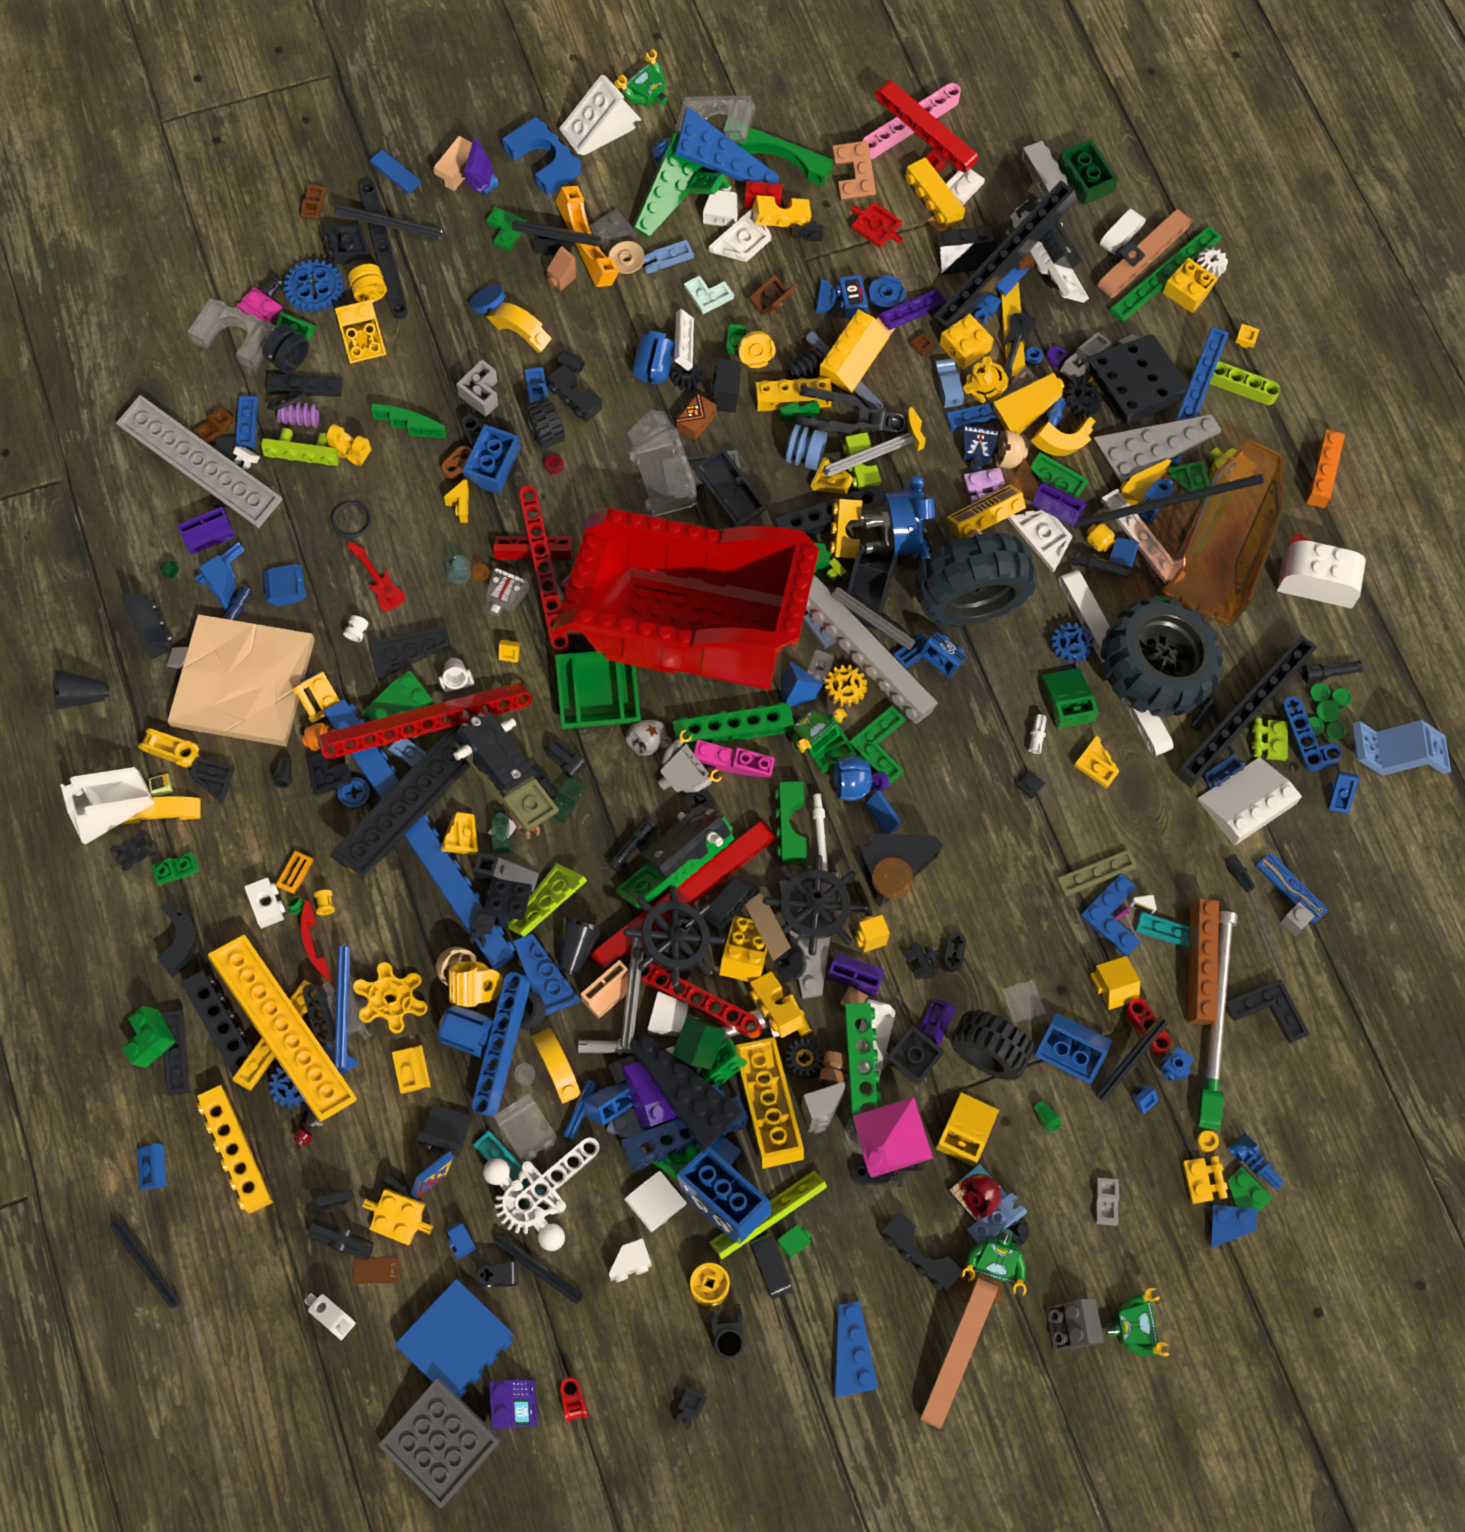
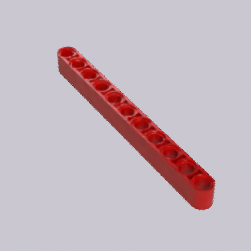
M515 683L330 731L319 736L318 745L323 756L331 759L468 723L472 716H477L480 713L487 715L491 712L495 716L522 709L531 704L532 696L526 685Z
M763 822L755 825L678 886V902L692 906L770 845L775 839L773 833ZM670 892L652 905V907L654 908L661 903L669 902ZM646 912L639 915L592 953L591 956L604 971H607L616 962L621 961L631 953L633 937L625 936L623 930L625 928L634 929L635 927H641L647 915ZM670 913L660 915L667 923H670ZM653 921L651 930L660 931V926Z

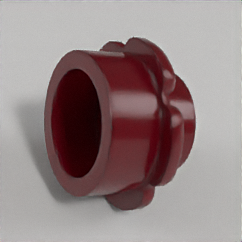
M301 1127L296 1132H293L295 1136L294 1141L302 1146L311 1144L313 1135Z

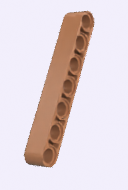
M1179 209L1174 211L1137 245L1145 254V257L1135 267H1132L1123 258L1100 280L1097 287L1110 298L1115 297L1189 228L1192 219ZM1132 250L1129 253V257L1136 260L1138 254Z
M980 1278L977 1279L920 1417L921 1421L941 1429L997 1293L998 1286Z

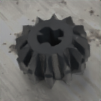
M676 363V367L672 368L671 380L674 381L675 387L680 386L681 391L684 388L690 391L691 387L696 389L698 384L701 383L702 370L699 369L698 363L693 364V367L688 371Z

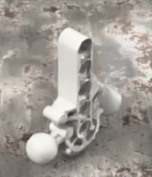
M594 1138L584 1139L543 1175L540 1174L531 1162L526 1161L523 1163L518 1174L519 1178L515 1181H512L509 1177L510 1167L503 1159L493 1158L487 1161L483 1168L485 1180L492 1185H500L505 1191L503 1196H496L495 1198L501 1202L500 1204H495V1209H502V1211L496 1214L497 1217H505L502 1219L501 1224L503 1225L508 1221L510 1223L507 1227L508 1230H511L513 1225L517 1226L515 1233H519L520 1227H523L524 1234L528 1233V1227L534 1226L539 1232L538 1242L542 1248L548 1251H556L561 1248L565 1241L563 1229L559 1225L548 1224L544 1217L548 1214L553 1215L564 1212L566 1204L556 1193V1190L595 1158L599 1151L597 1140ZM591 1144L594 1146L595 1151L592 1154H588L584 1151L583 1146ZM569 1158H576L579 1165L575 1168L570 1167L567 1164ZM554 1171L560 1172L562 1180L558 1182L552 1180L551 1173ZM524 1179H526L529 1184V1187L525 1190H523L522 1181ZM542 1185L545 1187L546 1193L541 1196L537 1195L534 1188ZM526 1199L529 1201L530 1207L526 1210L519 1208V1200ZM543 1202L549 1206V1209L543 1210L538 1205Z

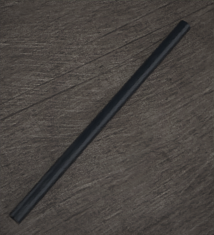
M1263 474L1078 519L1074 528L1077 529L1264 483Z

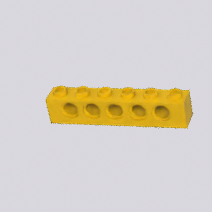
M220 1085L198 1095L199 1103H197V1107L201 1115L205 1114L208 1120L204 1122L209 1134L213 1133L216 1139L212 1141L217 1153L221 1152L224 1158L220 1161L225 1172L229 1171L232 1177L228 1180L233 1191H238L240 1197L237 1198V1202L241 1210L245 1209L250 1214L273 1203L225 1089ZM216 1108H222V1112L219 1116H212V1113ZM230 1127L227 1135H220L222 1128ZM231 1146H238L235 1154H228ZM241 1164H245V1171L241 1174H237V1167ZM253 1183L254 1189L249 1193H245V1186Z

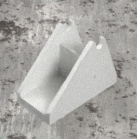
M604 75L598 78L559 128L577 154L586 155L634 130L636 127L633 123L641 121V118L622 99L624 98L623 94Z
M135 767L74 776L70 778V785H60L66 810L81 842L84 844L89 843L155 803L140 771Z

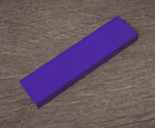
M935 289L880 313L879 319L888 330H892L940 309L947 300L938 289Z

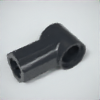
M558 741L553 742L546 751V756L560 766L562 772L572 780L587 766L586 762L578 754H572Z

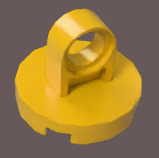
M753 331L741 339L738 344V353L743 363L751 368H760L766 366L768 361L774 357L775 345L767 333Z

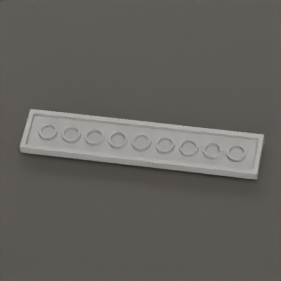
M141 395L116 422L121 429L258 529L283 500L274 491Z

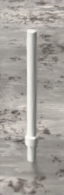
M821 794L813 795V819L816 822L818 854L822 856V871L828 872L823 821L825 810L822 808ZM821 882V890L824 893L829 889V885Z

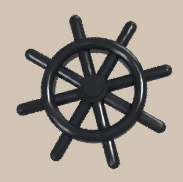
M819 854L814 857V870L804 871L796 876L785 865L780 866L779 871L789 882L786 884L781 898L764 897L762 902L765 905L781 906L782 917L786 923L781 928L784 935L792 930L799 936L808 938V953L811 956L816 954L817 939H824L835 933L845 944H851V937L842 929L847 921L849 911L863 913L868 911V906L865 904L850 903V896L845 885L856 876V873L849 871L839 879L829 872L822 871V856ZM808 881H813L812 893H810L802 884ZM821 882L831 886L824 893L820 890ZM796 889L805 900L790 899V896ZM836 892L841 899V903L826 902ZM790 907L804 908L795 917H793L790 911ZM826 910L841 911V913L834 920ZM809 915H811L810 928L800 924ZM819 915L829 926L818 928Z
M676 886L670 887V901L661 903L654 908L643 897H638L637 903L647 915L640 929L625 928L623 930L625 936L640 937L641 946L647 957L638 964V970H645L653 962L660 968L671 971V984L674 988L680 985V971L687 970L695 965L706 976H712V969L702 958L706 954L709 944L722 945L726 940L722 936H711L709 934L708 926L702 916L710 910L711 905L704 903L698 910H695L685 903L678 902V889ZM670 913V925L660 916L661 914ZM678 914L684 916L687 920L682 919L678 923ZM653 921H655L663 931L651 930ZM692 925L695 927L697 934L687 933ZM652 939H662L664 941L658 947H655ZM686 942H697V951L695 952ZM669 947H671V958L662 954ZM679 948H680L689 958L684 959V960H679Z

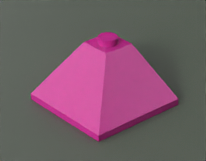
M914 1097L853 1116L867 1170L871 1177L933 1159Z

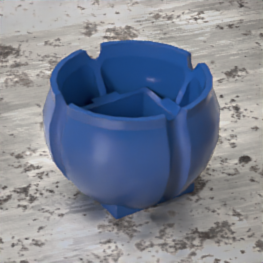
M844 756L835 760L837 763H834V784L838 786L836 795L839 800L855 801L870 792L873 781L869 761H864L856 756Z

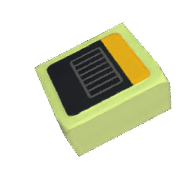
M168 773L149 778L150 792L153 797L173 792Z

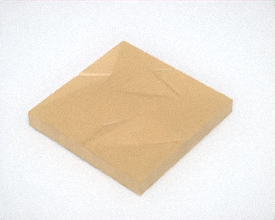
M198 615L168 718L169 725L175 728L287 747L299 701L298 695L294 694L292 688L300 684L302 679L305 678L315 640L313 634Z

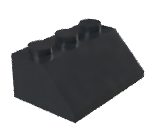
M991 226L937 232L935 247L941 275L976 271L994 252Z
M147 594L120 595L149 658L154 659L172 651L170 643L173 642L169 632H164L163 627L166 625L162 617H157L155 613L158 611L155 601H150Z

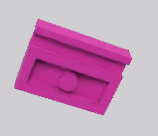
M255 287L242 299L240 304L236 305L238 310L264 328L283 311L281 305Z

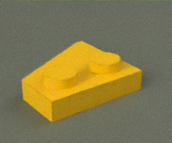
M824 457L810 485L812 490L846 495L853 481L852 476L846 471L829 477L823 473L824 466L831 463L828 458Z
M1096 736L1074 766L1107 789L1118 775L1119 770L1115 763L1111 761L1108 751L1104 750L1100 743L1101 739Z
M457 812L452 816L440 848L441 851L471 855L478 853L474 814Z

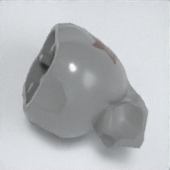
M641 720L630 726L626 735L627 744L640 756L651 755L659 747L668 748L673 743L672 738L667 736L665 725L657 720Z

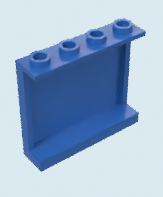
M456 1279L397 1341L395 1346L432 1382L440 1378L461 1399L467 1392L465 1388L471 1382L473 1384L476 1383L483 1375L481 1371L486 1366L490 1367L498 1359L496 1355L501 1349L505 1351L513 1343L512 1337L514 1335Z

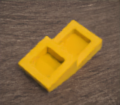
M911 407L907 417L908 432L913 436L912 443L916 450L919 451L924 448L926 439L920 432L922 421Z

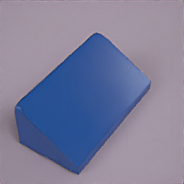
M1116 538L1109 561L1132 567L1139 542Z
M877 791L866 803V806L884 833L892 834L899 830L901 821L881 791Z
M152 1143L137 1148L140 1190L165 1187L167 1184L164 1145Z

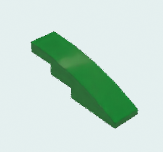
M372 403L371 411L375 420L390 421L392 428L407 429L409 436L446 439L445 426L426 416L393 406Z

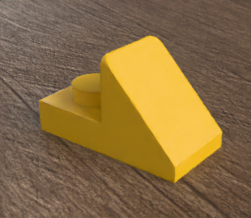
M463 480L444 496L446 506H455L456 516H459L460 523H468L469 487L468 481Z

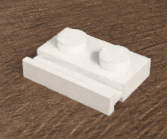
M970 169L966 173L958 171L946 185L963 206L984 184L985 179Z

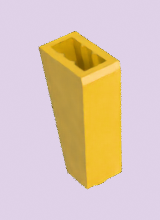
M1052 373L995 401L994 412L1004 429L1017 434L1024 431L1062 396L1063 382Z

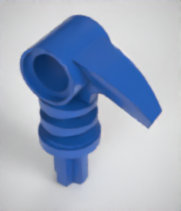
M1243 1133L1228 1147L1233 1157L1241 1162L1246 1159L1244 1163L1246 1165L1250 1164L1252 1171L1254 1169L1257 1171L1255 1176L1257 1178L1262 1176L1275 1190L1284 1183L1280 1176L1270 1167L1273 1163L1271 1161L1265 1162L1266 1157L1264 1155L1262 1157L1259 1156L1261 1152L1258 1150V1145L1249 1135Z

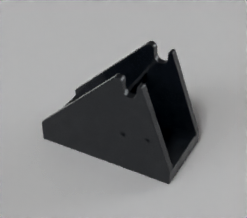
M860 544L847 593L879 616H882L898 564V554L894 553L893 559L874 553L867 554L864 544ZM847 608L863 626L878 629Z
M868 833L866 839L870 844L863 845L859 843L858 846L863 857L856 853L855 858L874 902L879 907H882L939 856L944 845L936 836Z

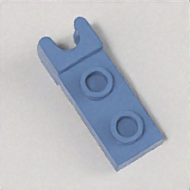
M1009 1194L1001 1201L997 1210L989 1216L981 1218L967 1229L977 1243L986 1240L987 1236L996 1237L1000 1229H1006L1027 1213L1023 1206L1013 1209L1014 1203L1018 1200L1015 1194Z

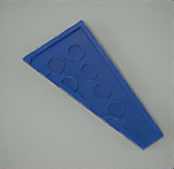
M687 107L674 155L744 183L747 181L778 183L779 175Z

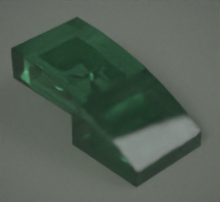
M569 777L554 801L559 811L552 817L565 823L584 794L586 786Z

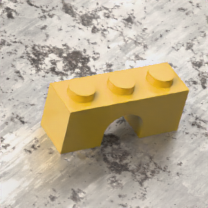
M757 195L752 207L755 225L792 227L794 224L805 227V224H809L811 219L809 199L792 198L788 208L782 209L776 205L774 197Z
M836 499V502L833 503L832 514H835L834 522L831 523L833 541L829 545L832 557L856 559L860 539L848 537L845 527L851 520H861L862 501Z
M772 971L750 982L752 991L749 993L754 1003H759L762 1015L769 1018L772 1030L778 1032L781 1038L803 1027L802 1016L792 1001L782 1005L775 1004L776 1001L783 998V992L780 983Z

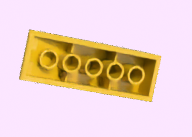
M775 1037L735 1045L739 1056L747 1061V1064L739 1071L762 1169L804 1160V1148Z

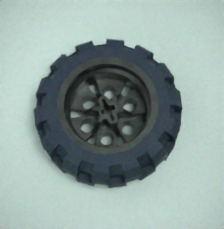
M1001 532L996 534L982 533L976 534L973 537L958 539L932 552L931 556L925 558L919 565L916 572L915 588L922 610L932 621L944 626L949 624L953 626H966L967 624L986 622L989 619L1009 613L1015 607H1020L1035 591L1037 571L1028 546L1020 538Z
M1160 598L1131 604L1119 614L1107 629L1106 637L1102 640L1101 659L1105 660L1102 663L1105 678L1113 682L1112 690L1120 699L1125 697L1131 702L1130 707L1141 713L1149 710L1152 711V716L1170 717L1172 714L1178 716L1188 713L1197 705H1200L1212 693L1221 676L1222 649L1221 645H1216L1215 643L1217 634L1212 626H1206L1201 620L1203 616L1193 608L1187 610L1182 607L1181 602L1172 599L1165 600L1162 603Z

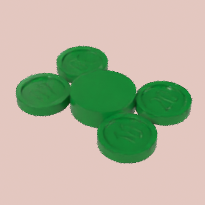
M1321 683L1315 684L1310 690V697L1319 705L1315 711L1316 717L1308 718L1314 735L1319 736L1324 730V724H1329L1326 728L1327 737L1332 741H1340L1346 735V728L1342 723L1336 721L1340 716V708L1347 707L1351 703L1352 695L1347 689L1338 688L1333 692L1331 701L1328 700L1330 696L1329 688Z

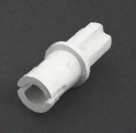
M1036 715L1033 731L1030 732L1031 742L1028 751L1034 754L1041 753L1043 738L1046 737L1044 730L1047 718L1045 715Z

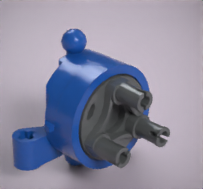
M917 475L911 477L909 486L903 487L902 491L884 493L882 496V506L876 507L873 510L862 511L860 523L865 522L866 528L881 526L883 537L878 541L865 542L867 554L889 551L892 558L894 553L898 554V557L918 554L917 562L919 565L925 558L931 556L928 552L930 548L927 546V541L923 539L924 534L927 532L923 519L935 517L934 500L931 496L922 497L924 495L922 492V487L924 486L922 477Z

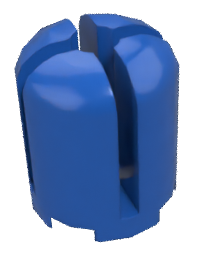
M650 331L648 335L641 333L632 368L634 376L641 382L647 383L649 374L652 379V385L662 384L668 379L675 351V340L672 342L665 338L666 334L655 331Z
M452 1005L446 1009L440 1019L437 1031L438 1040L442 1044L481 1058L486 1052L494 1018L459 1005Z

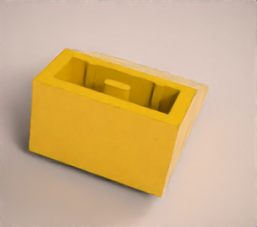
M372 300L335 308L350 363L386 355Z
M739 916L734 917L722 957L719 975L752 982L762 976L768 949L752 919Z
M960 1093L936 1149L975 1167L999 1110L964 1093Z

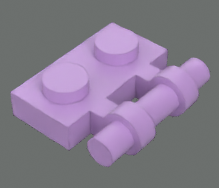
M1001 468L968 473L963 476L967 493L976 494L970 496L971 504L1005 486ZM992 490V492H989V493H983V492H982V491Z

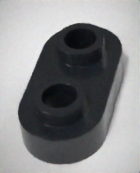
M865 1162L856 1163L851 1170L852 1180L859 1185L886 1184L892 1179L890 1172L886 1175L871 1177ZM863 1169L866 1175L860 1176L858 1170Z

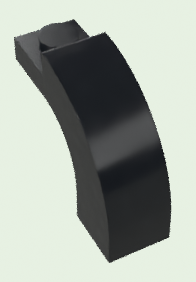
M167 901L161 908L173 922L176 935L172 945L158 955L157 959L173 978L193 958L197 946V933L186 912L182 914L176 905L171 907Z

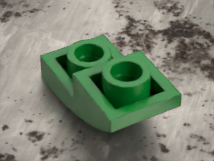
M817 400L812 403L807 402L802 407H799L797 402L785 404L780 408L779 419L780 421L794 422L795 414L817 417L819 416L820 405Z
M193 852L175 859L168 858L152 865L158 885L200 872L195 853Z

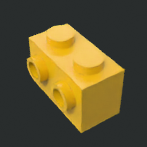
M883 915L874 918L873 916L863 918L859 922L858 930H856L857 936H855V941L858 948H862L863 953L885 946L890 933Z

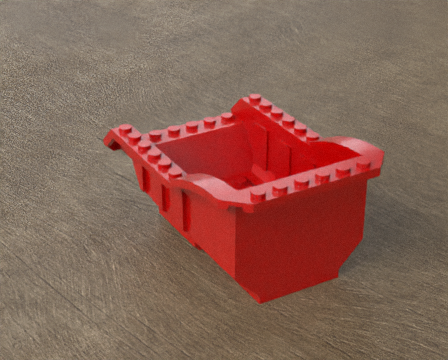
M607 508L588 517L583 539L561 607L552 628V634L559 636L568 631L583 633L597 652L606 653L605 660L672 674L680 671L771 690L781 648L789 644L792 646L799 641L819 548L801 530L770 526H742L720 531Z

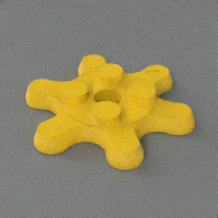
M383 962L377 967L378 979L375 982L370 983L360 979L355 981L353 989L356 994L368 999V1005L359 1012L360 1020L363 1023H369L374 1018H384L388 1022L389 1030L397 1034L404 1029L402 1018L406 1013L422 1016L427 1012L428 1007L425 1002L415 999L412 994L413 990L421 984L420 975L411 973L403 979L396 978L393 975L391 965ZM392 995L395 1001L388 1004L384 997Z

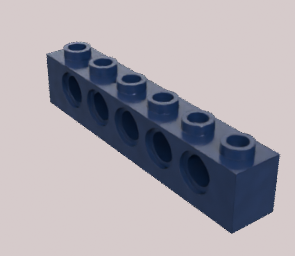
M738 1096L729 1100L743 1111L718 1139L724 1137L728 1132L741 1131L747 1125L748 1116ZM676 1119L621 1140L620 1149L631 1171L633 1169L641 1170L651 1162L664 1161L669 1155L674 1153L679 1155L684 1153L687 1148L692 1146L699 1147L700 1145L695 1138L692 1139L691 1136L685 1138L680 1135L682 1132L688 1133L689 1129L683 1121ZM669 1140L671 1144L664 1145L661 1141ZM643 1147H648L652 1151L649 1153H645L641 1149Z

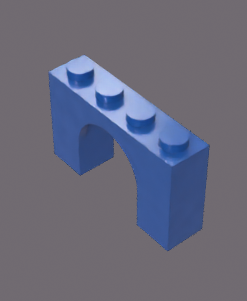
M534 117L502 139L503 150L513 161L534 149H545L555 156L551 164L535 174L536 185L546 196H549L581 174L579 158L573 156L569 148L565 144L563 145L557 135L551 133L547 125L537 117Z

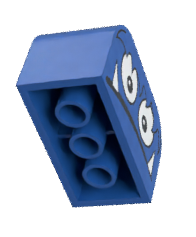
M710 1147L704 1153L700 1152L677 1174L680 1187L690 1202L738 1244H741L771 1214L769 1199Z

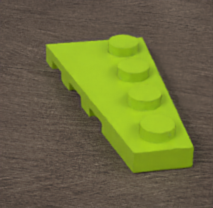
M557 863L530 896L524 920L512 919L509 923L510 930L525 937L587 882L585 877Z

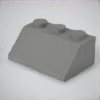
M844 1082L803 1096L801 1112L808 1132L820 1133L829 1126L841 1102L845 1089Z

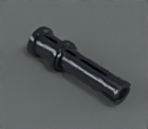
M1077 550L1074 554L1072 564L1075 567L1079 565L1088 568L1090 571L1096 569L1129 579L1132 573L1131 566L1098 558L1096 554L1089 555L1082 553L1081 550Z
M1361 660L1333 665L1320 663L1318 666L1313 667L1306 665L1302 668V677L1305 683L1318 679L1325 681L1328 677L1362 673L1363 665H1359L1362 664Z
M644 817L642 819L643 822L637 829L631 831V837L611 860L607 862L614 871L617 872L640 844L647 842L646 838L653 830L656 831L658 829L656 824L649 818Z

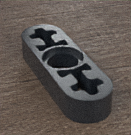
M308 984L303 990V997L314 1036L320 1043L331 1042L335 1038V1026L324 988L320 984ZM313 990H316L317 994L311 996V992H313ZM317 1001L320 1002V1004H314V1005H313V1002H317ZM318 1007L323 1010V1017L321 1019L317 1018L315 1014ZM325 1030H327V1031H328V1034H326L325 1036H323V1035H322V1032H324Z

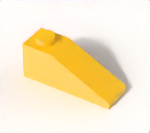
M1167 459L1133 475L1128 482L1126 480L1123 482L1119 490L1122 491L1121 494L1130 506L1142 503L1148 490L1157 479H1161L1166 473L1171 460Z

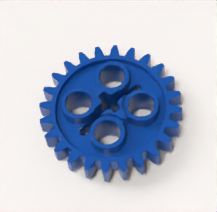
M309 259L308 264L301 261L302 266L300 267L295 264L296 270L290 269V275H285L287 281L283 282L286 299L289 300L291 306H295V310L301 308L302 313L309 310V314L316 310V313L319 314L320 309L326 312L327 306L332 309V303L338 304L337 298H342L341 292H344V282L341 273H338L337 267L333 268L332 263L326 265L325 260L320 264L318 259L315 260V263H312ZM312 273L314 276L315 289L317 293L316 300L314 299L313 287L310 274Z

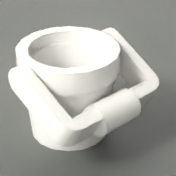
M451 658L446 661L443 674L439 677L445 692L474 685L470 669L466 670L462 660Z

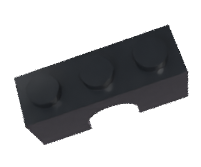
M565 364L547 377L549 391L553 395H558L561 402L566 407L569 406L579 419L582 418L587 422L603 409L602 399L590 388L583 393L572 391L577 386V376Z

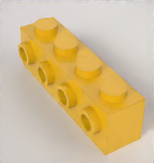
M818 377L816 379L800 378L798 380L782 379L779 381L769 382L764 380L756 382L757 411L780 410L785 404H792L794 402H797L799 407H802L805 403H812L816 400L820 408L831 407L832 401L799 395L800 386L832 391L830 378Z

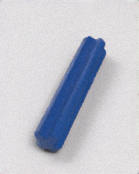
M236 542L220 557L223 561L227 560L230 563L244 551V548L240 543ZM201 572L195 576L196 581L200 585L206 583Z
M591 1080L586 1081L564 1131V1137L569 1140H574L586 1113L583 1100L594 1094L597 1084Z

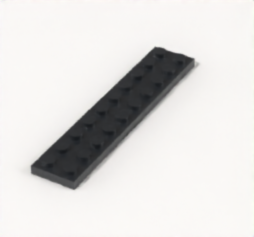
M461 725L453 726L339 843L330 853L331 858L361 881L379 864L471 766L465 757L456 760L454 757V753L458 750L454 740L457 735L456 732Z

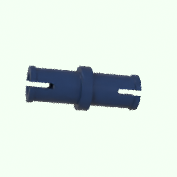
M241 586L235 599L231 600L230 607L223 616V619L236 620L239 613L245 609V603L253 593L251 589Z

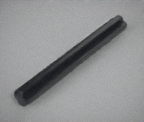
M513 220L512 230L596 247H600L601 236L519 220Z
M1162 1016L1156 1019L1096 1092V1096L1100 1100L1105 1101L1160 1035L1168 1025L1166 1019Z
M115 1221L110 1227L168 1306L171 1309L177 1307L181 1303L180 1299L122 1221Z
M499 1233L494 1238L493 1243L575 1304L580 1303L583 1299V1293Z

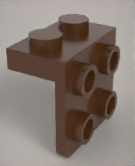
M773 275L747 299L760 315L766 312L770 314L780 308L786 299L791 298L796 293L795 289L798 287V284L795 283L786 289L777 276Z

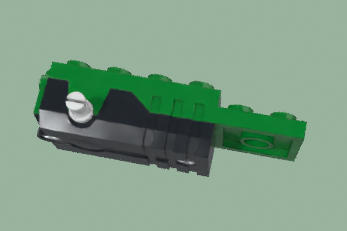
M698 805L688 815L680 812L677 816L680 821L663 834L662 838H658L655 844L652 843L648 847L649 849L640 853L646 864L616 888L617 893L640 910L642 907L637 903L638 897H643L649 903L668 886H680L717 853L726 848L734 840L732 835L733 828L725 816L716 811L715 807Z

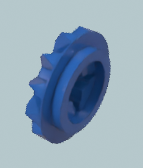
M353 777L351 778V784L338 788V798L347 808L352 807L356 809L361 805L364 806L365 802L369 800L370 788L363 779ZM353 787L356 789L357 792H360L359 794H356L355 800L352 797V795H349L350 793H352Z

